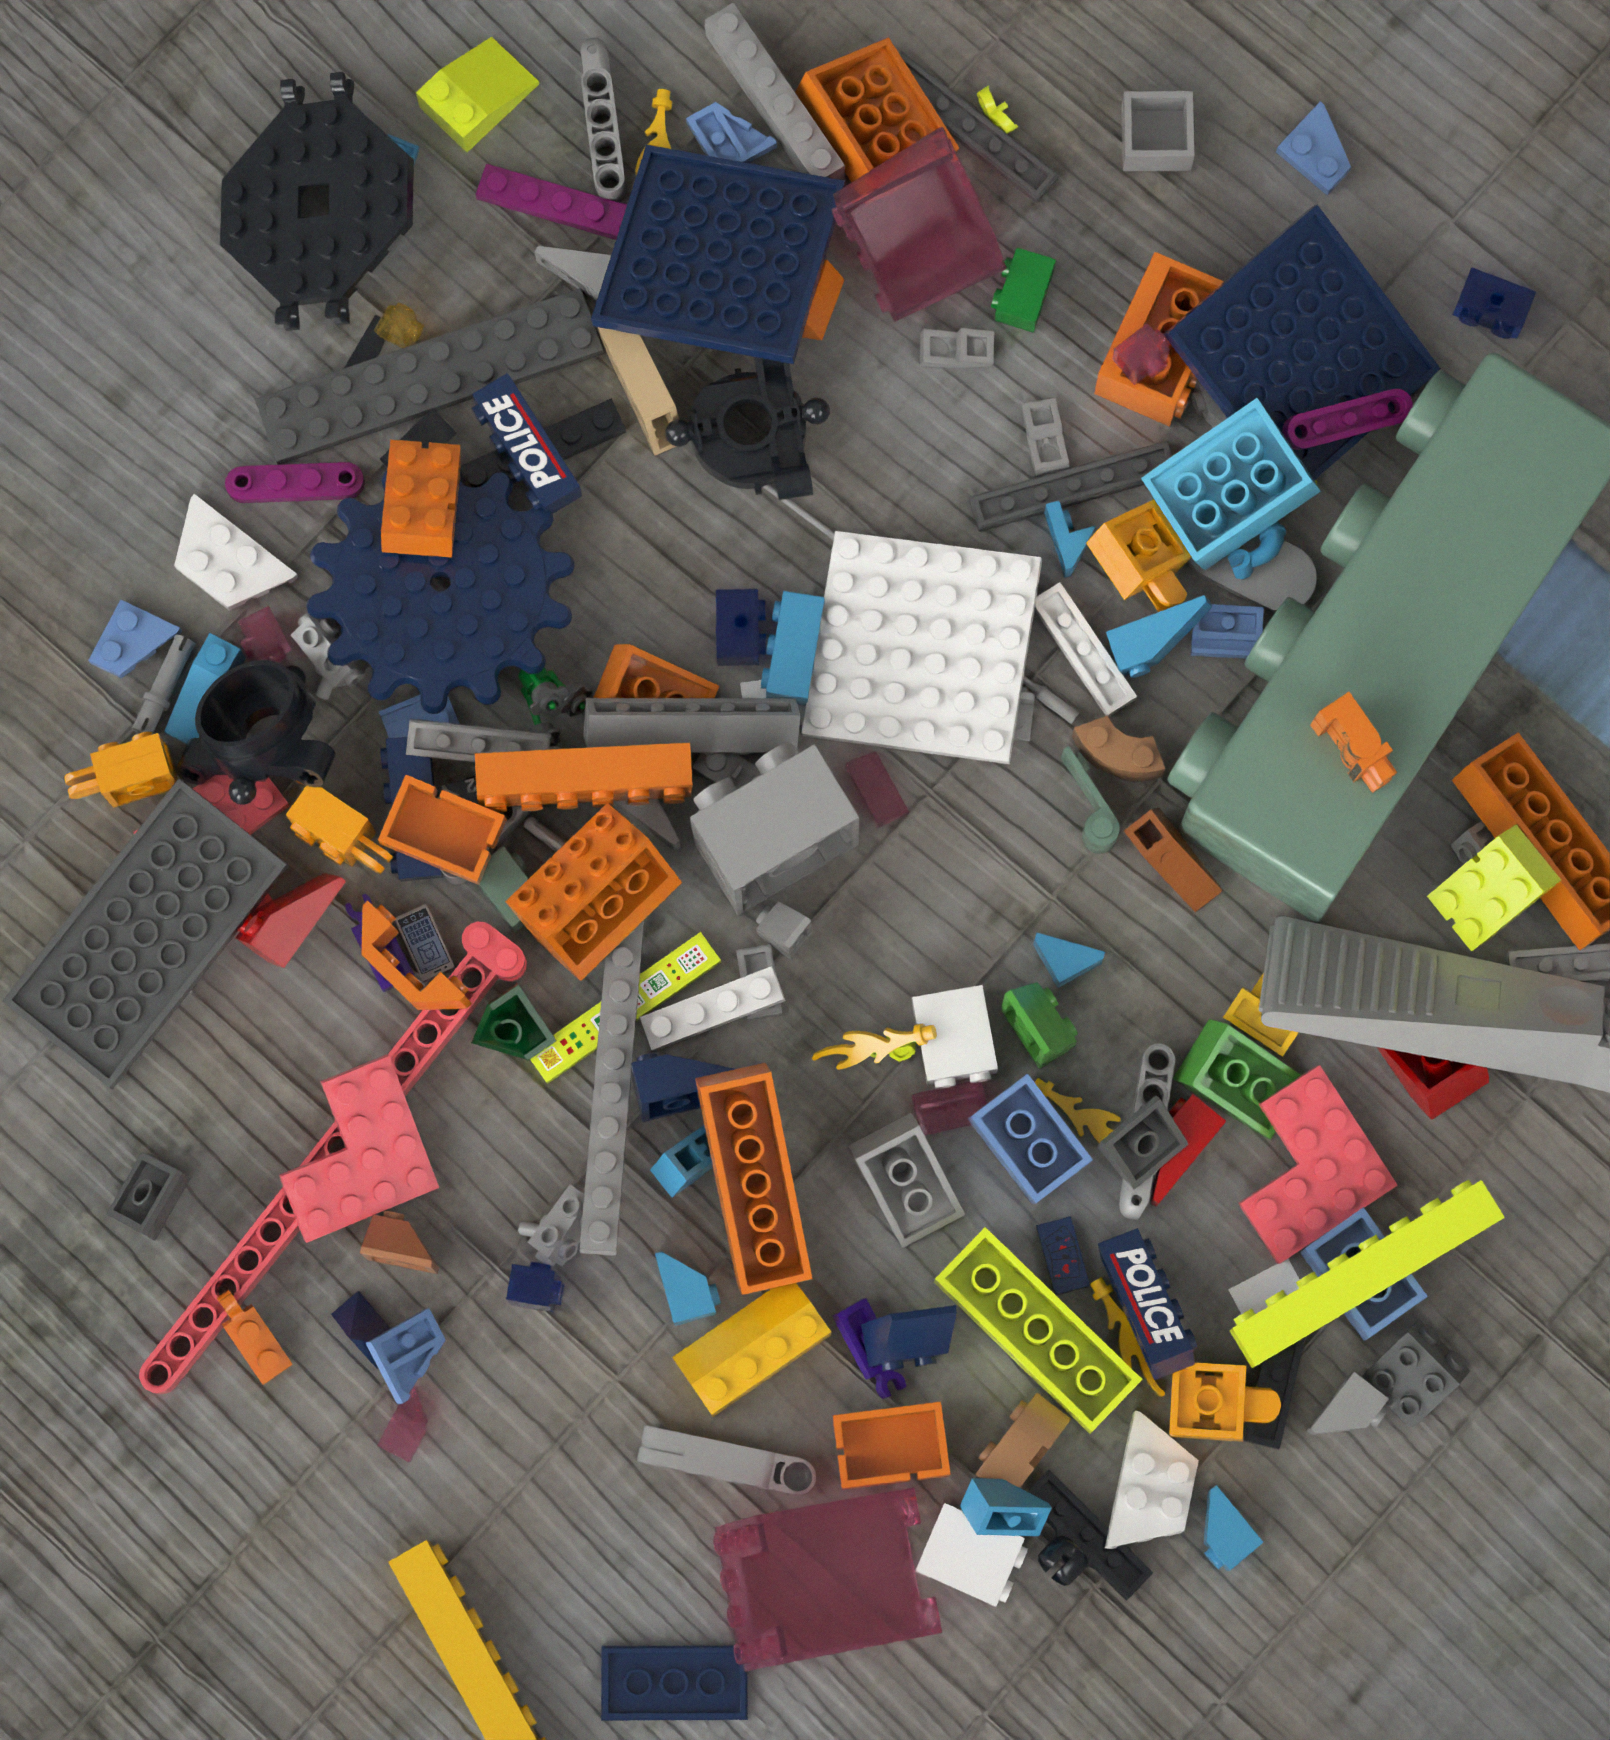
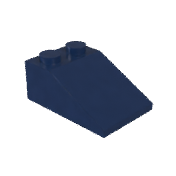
M648 1053L638 1057L636 1062L631 1063L632 1083L642 1122L701 1108L695 1078L734 1070V1068L668 1054L658 1056L657 1053Z

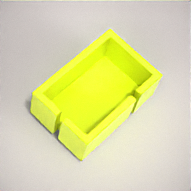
M1516 824L1497 836L1427 897L1446 921L1453 918L1456 923L1452 928L1472 952L1495 936L1558 884L1561 879Z

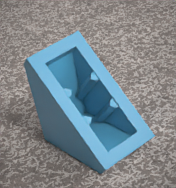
M1036 933L1033 944L1057 988L1101 965L1105 955L1104 951L1041 933Z

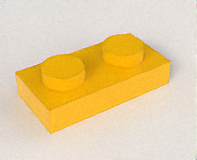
M1242 987L1223 1018L1283 1057L1299 1032L1265 1026L1261 1021L1262 1012L1259 1011L1260 997Z

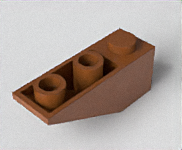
M1159 807L1149 810L1124 830L1125 834L1148 863L1195 912L1224 891Z

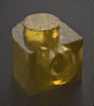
M397 303L395 306L388 305L374 330L384 340L403 349L409 347L412 341H418L423 332L424 324L417 321L415 312L410 307Z

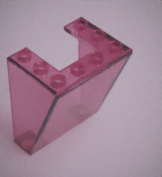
M914 1487L760 1514L714 1527V1549L717 1555L720 1556L722 1566L720 1582L723 1590L727 1593L729 1603L727 1620L730 1627L734 1630L736 1641L734 1644V1657L738 1665H743L744 1672L942 1633L936 1597L920 1599L906 1527L921 1524ZM905 1501L908 1505L909 1514L906 1511ZM926 1611H928V1613H929L930 1624H929V1622H928V1620H927Z

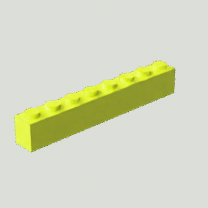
M1469 1179L1450 1190L1454 1197L1441 1203L1439 1198L1434 1199L1420 1208L1423 1215L1417 1219L1410 1221L1408 1216L1389 1226L1392 1233L1380 1240L1377 1235L1370 1237L1358 1245L1361 1252L1353 1257L1348 1258L1346 1253L1338 1256L1327 1263L1330 1270L1318 1277L1313 1271L1298 1280L1296 1284L1299 1289L1289 1295H1286L1284 1290H1281L1266 1299L1265 1303L1268 1307L1257 1314L1251 1308L1234 1318L1233 1320L1237 1326L1229 1331L1251 1368L1256 1367L1505 1218L1483 1181L1480 1180L1472 1185Z

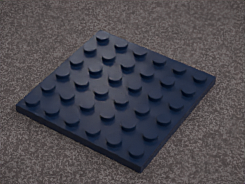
M646 145L591 317L592 325L794 364L845 193V181Z
M1318 204L1308 209L1163 334L1227 418L1258 398L1281 432L1286 420L1297 414L1391 389H1402L1411 396L1441 369ZM1389 402L1388 410L1391 413L1395 410L1393 403ZM1296 427L1295 435L1301 438L1302 430ZM1369 432L1303 450H1293L1315 480Z

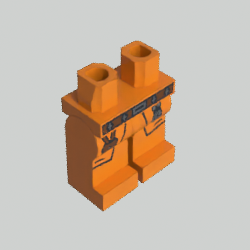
M1347 692L1318 712L1310 726L1318 737L1327 731L1341 751L1343 764L1351 769L1348 775L1353 782L1362 778L1370 791L1374 793L1392 780V777L1397 774V771L1388 760V756L1393 749L1387 741L1381 745L1379 733L1350 692Z

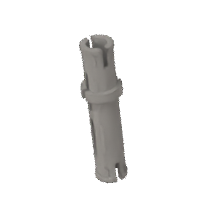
M177 634L174 636L173 643L150 692H145L142 698L144 704L135 723L131 727L133 731L140 733L144 723L148 721L143 732H154L162 712L167 711L170 706L168 700L193 648H195V642L187 638L182 651H179L184 641V636Z

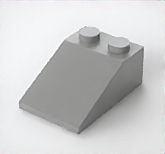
M912 1113L848 1146L902 1248L965 1215Z

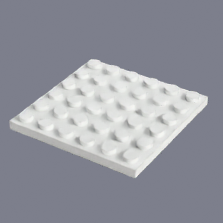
M835 531L824 595L825 603L809 689L808 703H806L801 734L805 737L1010 764L1042 558Z

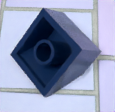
M956 1305L893 1313L861 1324L868 1367L882 1365V1371L886 1372L904 1368L903 1362L914 1361L915 1367L936 1364V1357L949 1352L957 1314Z

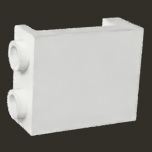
M983 985L912 997V1008L916 1024L934 1025L937 1032L936 1039L928 1040L927 1044L920 1045L926 1074V1084H935V1089H946L956 1086V1080L970 1078V1083L991 1080V1074L997 1073L998 1066Z
M944 1503L915 1572L996 1607L999 1600L1004 1603L1006 1602L1014 1582L1008 1580L1013 1566L1020 1569L1028 1548L1022 1546L1025 1538L1021 1536L977 1535L962 1510Z

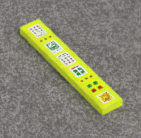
M701 932L640 974L636 1022L640 1020L641 1016L647 1015L721 963V959ZM601 1002L555 1033L553 1036L557 1041L530 1059L547 1084L597 1050Z

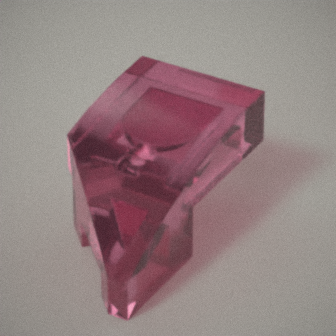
M416 1385L411 1389L409 1393L411 1396L408 1401L398 1405L377 1445L407 1462L412 1461L428 1429L426 1424L429 1423L426 1414H424Z

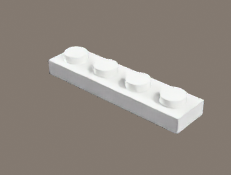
M1061 582L1037 596L1034 610L1105 716L1109 717L1135 701L1137 695L1118 670V667Z
M771 966L641 1016L640 1020L651 1050L657 1051L786 1000L775 970Z

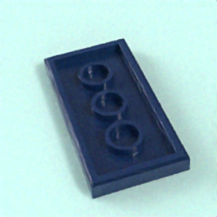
M748 1645L601 1646V1721L748 1720Z

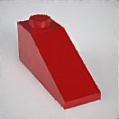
M1194 1094L1187 1101L1181 1097L1169 1111V1114L1173 1117L1174 1122L1187 1140L1188 1145L1158 1169L1151 1198V1204L1155 1207L1159 1205L1226 1122L1225 1119Z

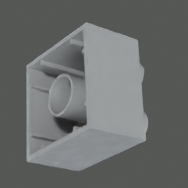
M792 742L779 745L767 752L755 763L761 773L756 779L737 789L731 778H725L710 785L694 798V802L699 809L696 814L690 817L695 846L737 916L859 845V816L815 744L800 753Z

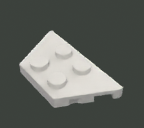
M193 494L190 499L174 564L179 572L229 611L245 604L251 598H259L270 593L269 590L286 582L290 584L297 580V573L197 495Z
M1134 1411L1132 1414L1105 1544L1107 1549L1117 1548L1118 1546L1134 1542L1149 1541L1161 1536L1166 1537L1180 1534L1185 1530L1199 1460L1139 1411Z

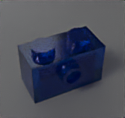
M1471 267L1452 315L1459 317V320L1468 326L1476 327L1480 325L1491 329V332L1500 338L1509 339L1512 337L1517 339L1525 323L1536 291Z
M758 589L716 590V648L718 666L759 665V655H766V634H759V621H766L765 600H759Z
M531 1262L530 1267L512 1264L506 1300L511 1306L554 1313L555 1305H562L565 1284H562L563 1281H560L556 1271L551 1270V1265Z

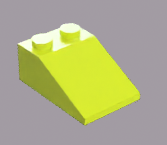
M490 37L440 69L416 92L419 107L462 149L469 152L540 83L493 37Z

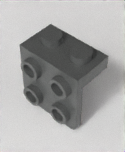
M1418 1319L1363 1374V1379L1389 1398L1386 1404L1407 1426L1414 1427L1461 1384L1470 1370L1466 1367L1463 1357L1456 1351L1450 1350L1440 1340L1438 1332L1432 1326L1424 1324Z

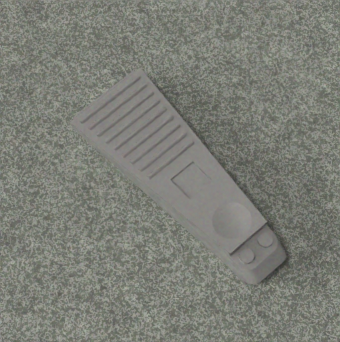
M1286 916L1276 918L1274 925L1270 926L1259 1011L1262 1012L1261 1021L1265 1026L1573 1083L1610 1093V999L1604 997L1605 986Z

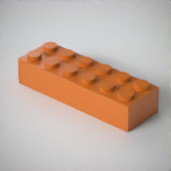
M1519 732L1472 761L1452 779V782L1494 838L1517 824L1560 877L1561 881L1540 899L1579 951L1610 931V853Z
M690 743L475 753L478 805L498 813L506 812L509 806H521L522 811H538L543 809V805L557 804V809L578 808V803L592 802L593 807L602 808L607 803L613 806L614 801L628 800V805L631 806L649 804V799H663L665 804H678L685 802L684 797H691L692 793Z
M766 1063L695 1078L735 1278L741 1294H749L812 1279L772 1073Z

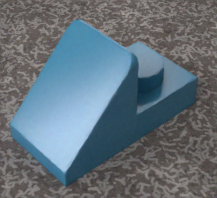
M1055 501L1046 504L1044 515L1064 578L1073 574L1088 547L1086 542L1095 534L1096 526L1069 533V530H1073L1068 509L1062 511L1060 502Z

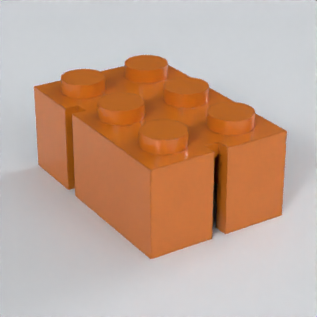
M390 439L381 526L382 552L452 558L461 470V445L429 442L428 448H422V442Z
M405 775L378 838L379 843L480 885L491 859V854L487 851V847L495 849L507 821L505 815L444 790L439 795L440 800L435 798L438 793L435 786Z
M941 1402L832 1415L836 1449L844 1450L845 1454L838 1455L842 1490L910 1482V1474L915 1473L917 1481L949 1477L951 1475Z

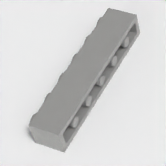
M731 3L705 19L706 37L800 173L845 180L844 163L735 4Z
M586 698L583 736L586 748L690 743L691 752H699L703 755H714L717 752H733L738 755H748L752 752H769L787 742H792L797 749L800 712L795 698Z

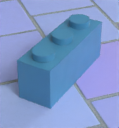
M783 591L782 601L775 600L772 621L778 622L776 635L769 634L766 655H772L770 668L763 669L761 688L766 689V698H795L797 705L806 706V703H808L825 597Z

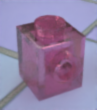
M1146 323L1114 348L1112 360L1128 379L1136 385L1147 375L1152 378L1167 366L1165 361L1169 353V342L1158 329L1153 331Z
M269 606L238 621L246 637L240 640V643L249 659L256 657L257 660L280 662L286 658V653L292 650Z

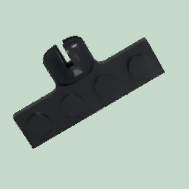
M1050 1470L1027 1491L1048 1502L1052 1507L1046 1522L1054 1529L1056 1534L1054 1539L1039 1553L1038 1562L1045 1573L1059 1559L1064 1563L1051 1577L1057 1583L1063 1586L1070 1585L1086 1568L1091 1567L1127 1601L1153 1574L1126 1545L1113 1549L1105 1548L1109 1528Z

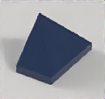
M358 1291L331 1315L349 1339L378 1369L366 1342L391 1328Z

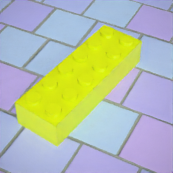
M986 1227L934 1280V1283L1089 1434L1143 1380Z

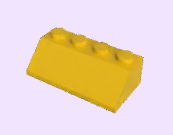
M793 1283L770 1289L672 1358L712 1417H714L830 1337L831 1331L798 1284Z

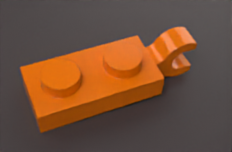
M229 1290L217 1297V1300L230 1317L229 1320L221 1325L262 1385L293 1365L252 1304L242 1310Z

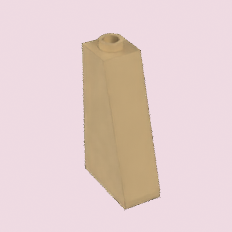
M597 327L605 351L654 456L676 447L667 441L665 429L671 421L679 419L678 412L641 336Z

